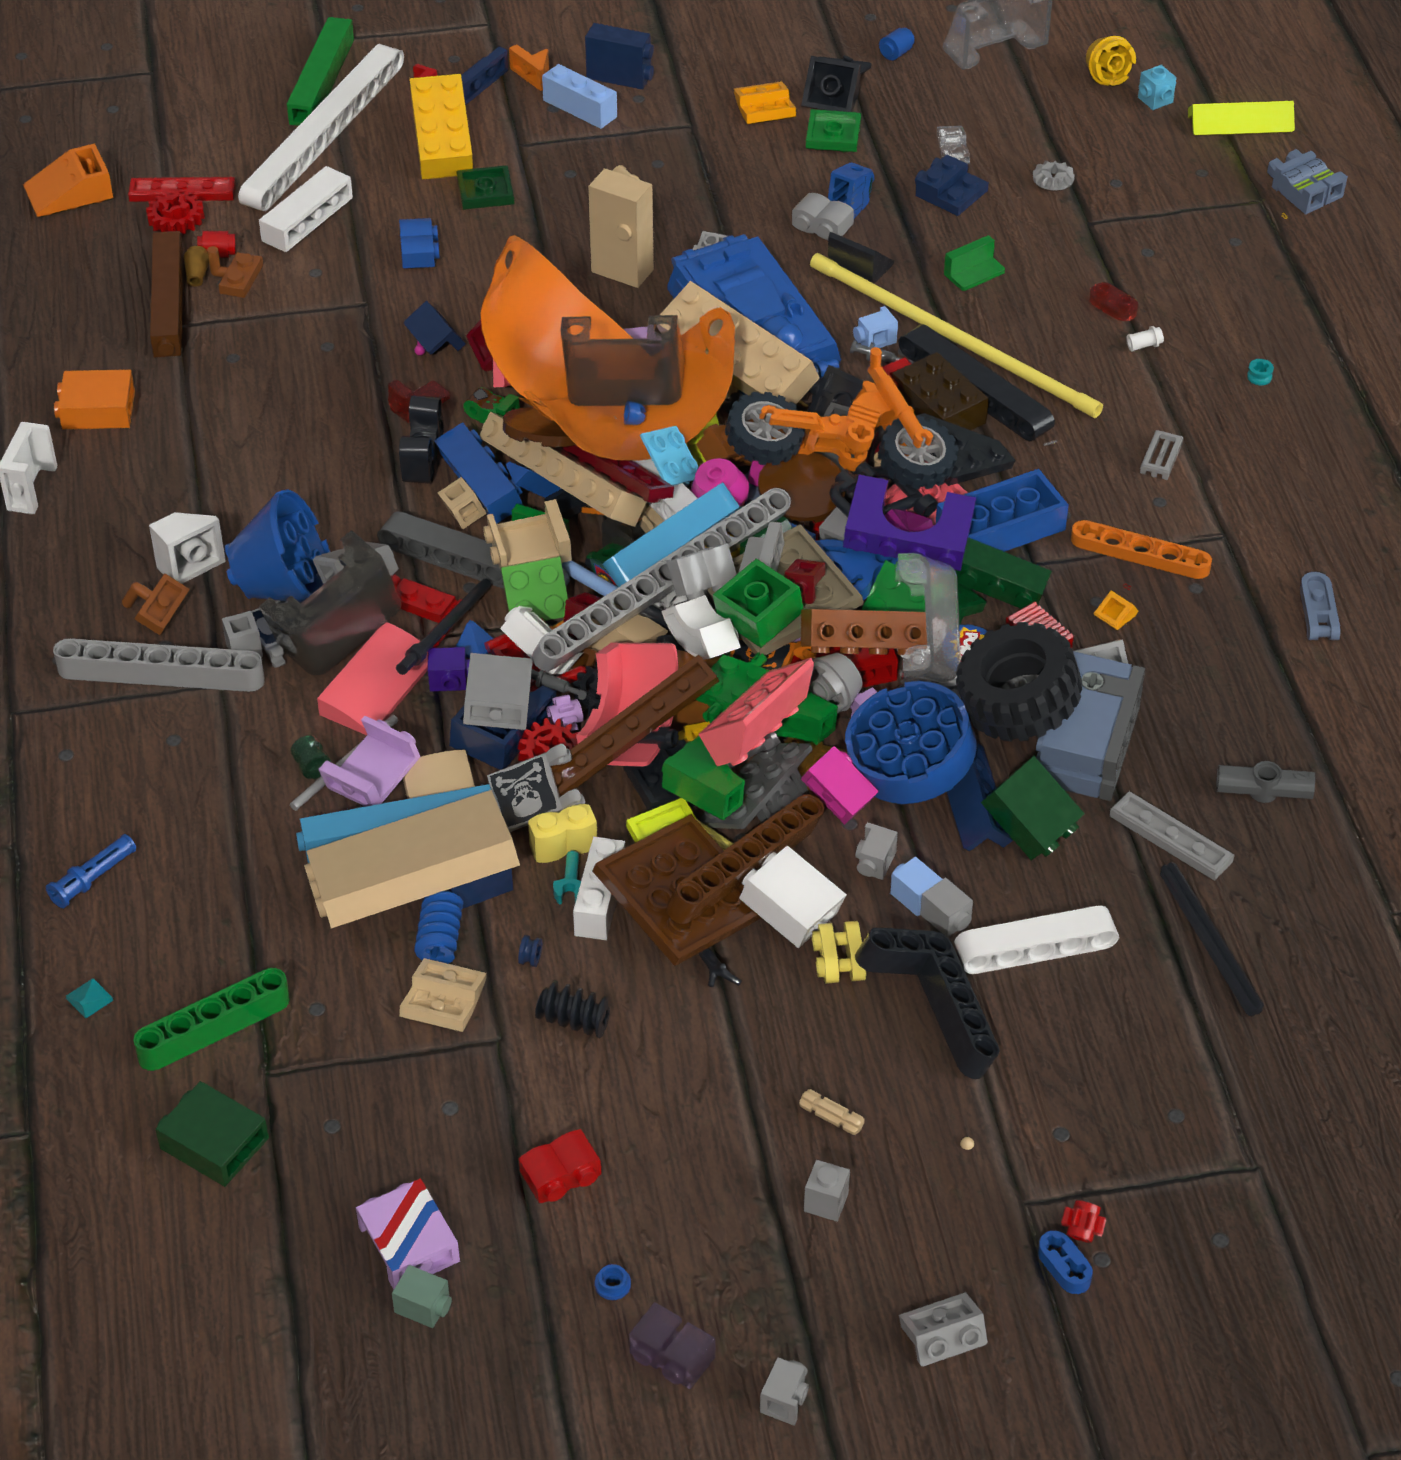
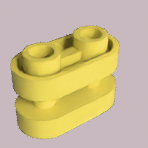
M844 922V932L836 933L833 932L832 923L818 924V931H812L813 950L820 952V957L816 958L818 978L824 977L825 984L838 983L839 972H850L851 981L865 980L866 970L861 968L855 960V954L862 944L859 922ZM845 945L847 958L838 959L836 946Z

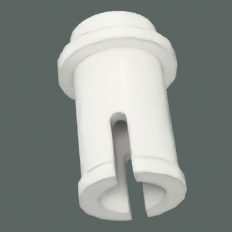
M1150 326L1149 330L1128 334L1126 340L1128 348L1132 352L1152 345L1153 347H1159V344L1163 343L1164 337L1160 327Z

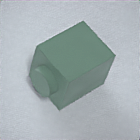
M411 1265L407 1267L392 1292L394 1313L430 1328L435 1326L439 1317L446 1316L452 1303V1297L449 1296L448 1280Z

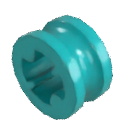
M1265 359L1252 360L1248 367V380L1255 385L1269 384L1272 380L1273 364Z

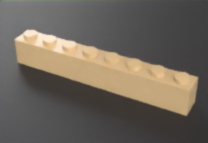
M490 411L479 435L482 440L605 516L633 527L636 526L647 502L643 500L642 496L627 490L622 484L611 480L607 475L596 471L592 466L580 461L577 457L560 447L541 446L542 442H533L526 438L519 442L510 438L502 429L503 416Z

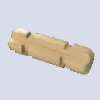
M811 1089L805 1091L801 1096L799 1102L801 1108L809 1112L814 1110L816 1116L837 1127L842 1125L843 1130L852 1135H856L861 1131L864 1124V1118L855 1112L850 1114L849 1109L826 1097L821 1099V1095Z

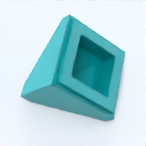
M94 978L66 995V999L85 1019L113 1001V997Z

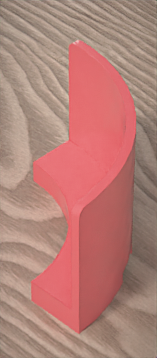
M610 643L596 653L598 667L596 694L601 695L598 709H592L585 726L576 735L577 744L678 670L677 649L673 643ZM674 716L659 727H671ZM636 743L608 765L647 766L654 760L661 749H659L657 744Z

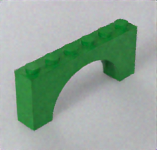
M808 691L807 698L798 705L799 710L792 716L784 718L781 721L783 725L775 733L778 737L798 738L818 745L835 731L838 706ZM700 736L686 743L684 748L665 760L662 766V788L721 820H725L743 805L745 780L736 775L727 764L717 767Z

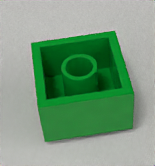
M758 559L752 561L713 594L717 614L723 618H730L737 632L760 648L801 615V609H804L800 587Z

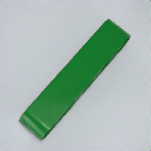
M277 968L262 970L142 1027L136 1032L133 1039L139 1065L148 1071L161 1069L283 1010L290 1001L285 973Z

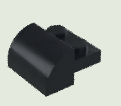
M684 739L678 740V745L675 748L661 749L654 760L647 766L623 767L648 811L681 798L662 788V766L668 757L673 756L686 745ZM686 801L690 809L695 806L694 804Z

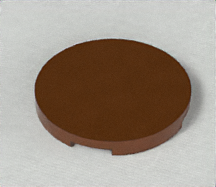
M534 407L511 410L503 416L502 429L504 433L519 442L526 438L533 442H542L541 446L568 447L576 445L554 420L551 421L543 416Z
M816 452L809 455H792L791 460L787 462L780 461L778 465H772L771 463L764 465L759 473L758 491L761 496L773 488L785 490L791 498V504L783 516L791 523L793 520L821 522L836 508L830 498L829 491L831 486L836 483L835 478L841 470L832 460Z

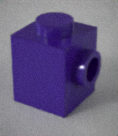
M465 647L431 648L428 651L430 692L466 690L470 659H466Z

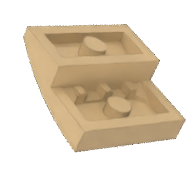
M466 750L445 751L422 756L403 777L408 799L475 787Z
M424 958L412 976V987L400 1005L399 1017L463 1032L479 1000L487 973Z

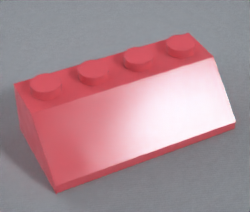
M812 658L766 672L698 734L717 767L728 763L735 766L745 761L749 757L747 753L750 750L762 745L766 741L764 737L767 734L778 730L783 725L781 721L784 718L792 716L799 710L798 705L808 695L814 667Z

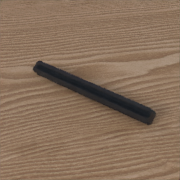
M1173 862L1168 865L1164 864L1161 867L1160 876L1248 1016L1252 1017L1260 1014L1263 1011L1264 1003L1180 869Z

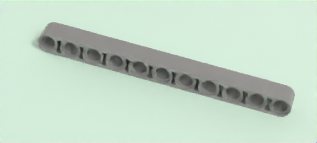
M780 488L768 490L544 635L532 654L535 666L543 671L555 669L674 591L667 561L706 549L705 546L712 547L728 543L731 553L740 548L742 542L766 528L769 522H775L783 517L791 504L789 494ZM660 574H661V575H664V576L668 579V581H667V580H664V579L660 576ZM637 589L642 590L646 595L640 594ZM614 604L620 605L623 610L618 609ZM591 619H596L601 625L595 624ZM567 633L573 634L578 640L571 639ZM544 649L551 650L555 656L547 654Z

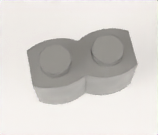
M808 193L792 210V225L795 228L806 233H816L825 240H828L830 232L843 236L854 224V209L841 201H830L818 193Z
M728 543L712 546L667 561L676 596L686 595L687 600L704 596V590L711 587L713 592H715L737 575Z

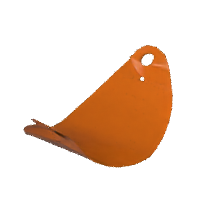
M515 235L508 238L502 253L496 261L492 282L483 301L480 314L486 345L498 369L520 395L528 399L524 394V391H528L541 401H551L600 388L651 357L638 342L605 312L585 297L538 250ZM509 251H512L510 265L507 269L505 263L506 255Z
M721 307L712 309L699 318L700 322L665 348L600 388L551 401H541L533 393L524 391L528 399H519L536 408L551 421L554 420L567 436L584 451L613 460L651 459L640 434L677 426L685 438V443H687L699 434L722 405L733 376L734 322L730 312L725 311ZM715 320H722L721 330L716 335L711 336L709 333L711 324ZM706 348L709 350L708 354L705 353ZM627 401L637 402L645 407L646 412L644 414L646 419L639 425L624 424V408Z

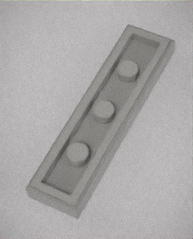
M1130 791L1110 810L1111 818L1214 881L1233 862L1234 854Z

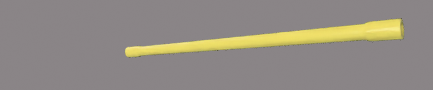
M816 253L812 257L810 266L815 270L845 283L920 324L928 326L938 334L1070 403L1074 408L1093 418H1097L1101 414L1103 403L1084 393L1071 389L841 267L837 262L826 256Z

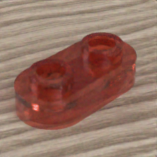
M1101 282L1091 287L1089 301L1096 308L1120 321H1129L1137 316L1138 302L1135 298L1107 282Z

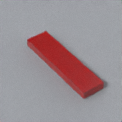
M235 177L131 178L128 196L129 202L156 201L155 196L157 195L164 197L165 192H169L172 195L176 190H179L181 194L188 191L190 197L197 195L198 200L230 201L234 200L236 182Z

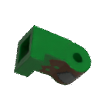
M482 387L477 388L463 404L466 414L483 424L486 422L490 411L504 416L507 412L520 408L518 396L508 394L504 398Z

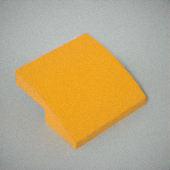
M782 81L734 88L736 102L747 124L796 117V107L790 101L789 89Z

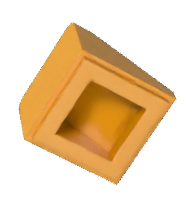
M1111 590L1093 614L1118 630L1134 618L1139 611L1132 603Z

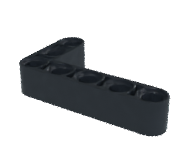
M893 928L871 929L855 954V960L858 965L864 970L873 973L917 975L957 1067L965 1076L971 1079H981L999 1055L1000 1050L949 938L936 931Z

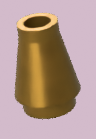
M192 246L187 249L183 258L187 283L190 286L198 287L203 284V278L209 265V258L205 248Z

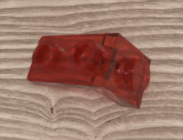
M397 379L388 384L390 410L407 423H410L409 403L412 395L440 397L442 403L450 399V392L435 381L425 384L414 392Z

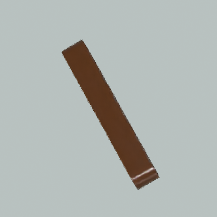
M810 794L798 797L683 879L677 885L667 904L666 911L668 916L680 924H687L741 886L743 879L752 869L758 871L772 852L778 854L786 846L793 848L813 832L824 812L823 803L817 797Z

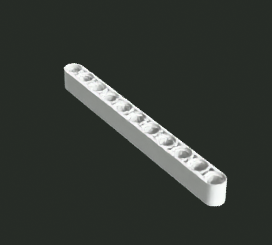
M377 44L244 182L238 195L239 203L260 211H267L398 73L404 61L403 51Z

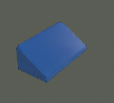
M509 461L506 463L514 484L544 498L562 489L530 469Z

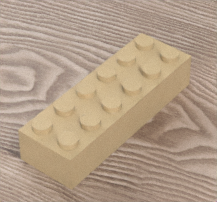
M692 281L682 289L655 319L654 322L662 337L672 343L700 322L699 318L708 311L721 307L725 311L730 312L735 325L734 367L731 384L748 396L752 392H759V394L771 392L773 396L778 397V395L786 398L785 401L788 403L793 402L796 405L820 378L812 360ZM715 320L711 324L709 329L711 336L716 335L721 330L722 320ZM706 348L705 353L708 354L709 350Z

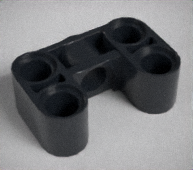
M412 395L409 403L410 436H402L399 445L401 477L403 482L432 484L439 451L434 440L442 436L444 432L442 401L440 397Z

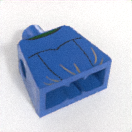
M848 163L831 172L828 199L830 201H841L854 209L855 218L869 203L871 186L874 181L873 171L855 163Z

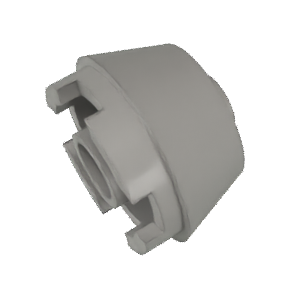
M840 653L812 659L814 667L809 692L837 705V714L840 711H847L862 688V678L856 666L849 658Z

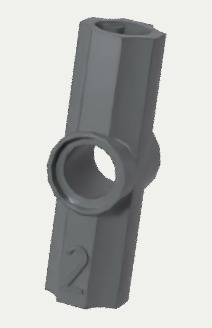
M1261 761L1254 767L1218 765L1216 791L1250 794L1254 800L1261 803L1272 802L1277 797L1313 799L1315 773L1282 770L1277 764L1270 761Z

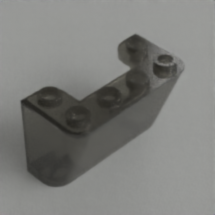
M649 315L647 338L590 339L591 316L562 317L560 331L567 394L572 404L577 406H623L629 401L642 405H670L681 398L685 357L678 315ZM659 324H668L671 327L668 332L662 334L654 330ZM580 325L584 329L581 333L572 335L570 327Z

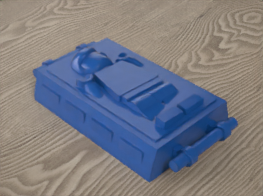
M745 234L736 237L730 235L724 237L721 242L694 251L693 249L685 250L682 252V255L671 259L674 269L669 279L667 290L673 298L692 281L812 360L820 378H823L828 365L839 368L841 358L834 338L758 236L748 239Z

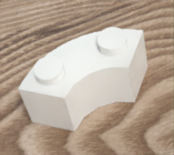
M706 595L661 611L674 638L694 657L700 655L703 659H710L741 648L738 641V632L732 625L731 619L718 615L708 602Z

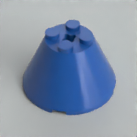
M288 489L277 492L231 543L225 545V552L230 568L227 569L228 579L233 586L238 585L248 599L259 598L320 605L326 603L327 599L330 598L312 560L318 555L329 553V545L326 539L320 540L314 526L319 524L307 503L297 493Z

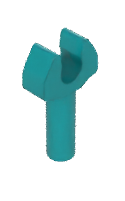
M569 851L567 853L564 878L553 882V896L558 904H562L563 894L567 891L575 893L576 903L581 881L577 880L580 855L576 851Z

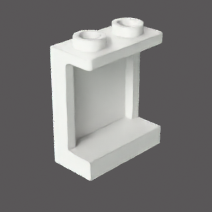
M21 422L0 461V482L8 511L35 514L38 502L33 482L40 470L55 471L57 468L48 425Z

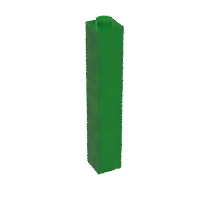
M327 18L287 102L289 125L299 126L329 95L354 42L352 19Z

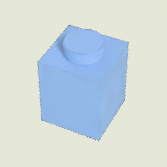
M915 856L907 863L898 865L892 872L890 894L912 913L919 916L922 893L943 879Z

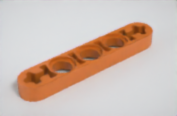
M1087 520L1078 521L1072 526L1071 542L1078 548L1195 579H1202L1210 574L1212 558L1205 551ZM1114 539L1119 541L1120 543L1117 545L1108 544L1106 540ZM1144 547L1148 549V551L1138 552L1134 548ZM1172 554L1177 558L1169 560L1162 557V555Z

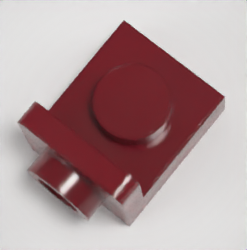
M796 559L785 571L784 577L800 587L803 603L813 604L815 601V585L825 575V563Z

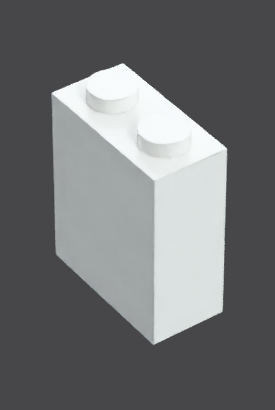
M786 846L778 854L772 852L758 871L752 869L742 881L744 888L739 899L799 948L812 937V931H818V924L827 923L838 913L847 894L789 846Z

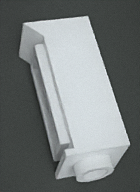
M518 606L508 612L504 619L506 622L500 629L532 659L533 651L539 641L552 629L537 614L531 612V607ZM544 649L547 654L555 656L551 650ZM579 652L555 669L550 670L549 674L552 676L556 674L558 676L567 672L583 653Z

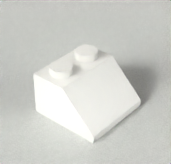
M174 512L149 525L157 568L163 575L165 573L181 584L226 562L220 523L216 516Z

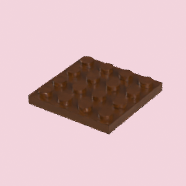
M692 814L595 863L592 870L674 966L762 918L739 899L744 888L743 884L687 924L677 923L668 916L666 907L677 885L724 851Z

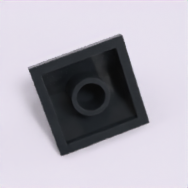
M811 56L801 106L819 110L852 112L859 96L861 65Z
M830 232L828 236V258L874 284L893 266L894 260L871 248L833 232Z

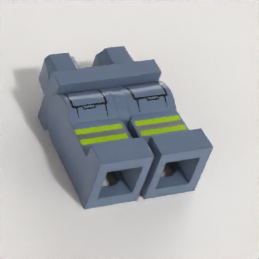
M1297 149L1289 152L1285 163L1281 162L1278 158L1271 160L1267 173L1274 178L1272 188L1280 191L1284 197L1305 215L1323 207L1324 204L1327 205L1342 198L1348 178L1341 171L1334 173L1328 169L1321 159L1316 158V154L1313 151L1302 154Z

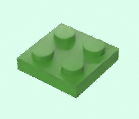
M560 556L500 567L508 612L515 607L525 606L531 607V612H534L545 621L564 617L565 603L568 597Z

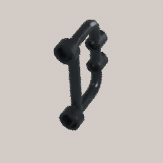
M866 461L862 462L855 469V475L848 469L842 470L836 476V483L831 486L829 491L832 502L847 518L851 504L841 493L844 491L847 494L853 492L859 475L888 478L908 496L884 506V515L891 509L905 511L914 507L913 511L916 514L929 517L937 509L938 501L930 494L923 496L917 489L912 488V485L906 484L904 486L898 483V479L889 477L886 469L883 470L881 466L872 467Z

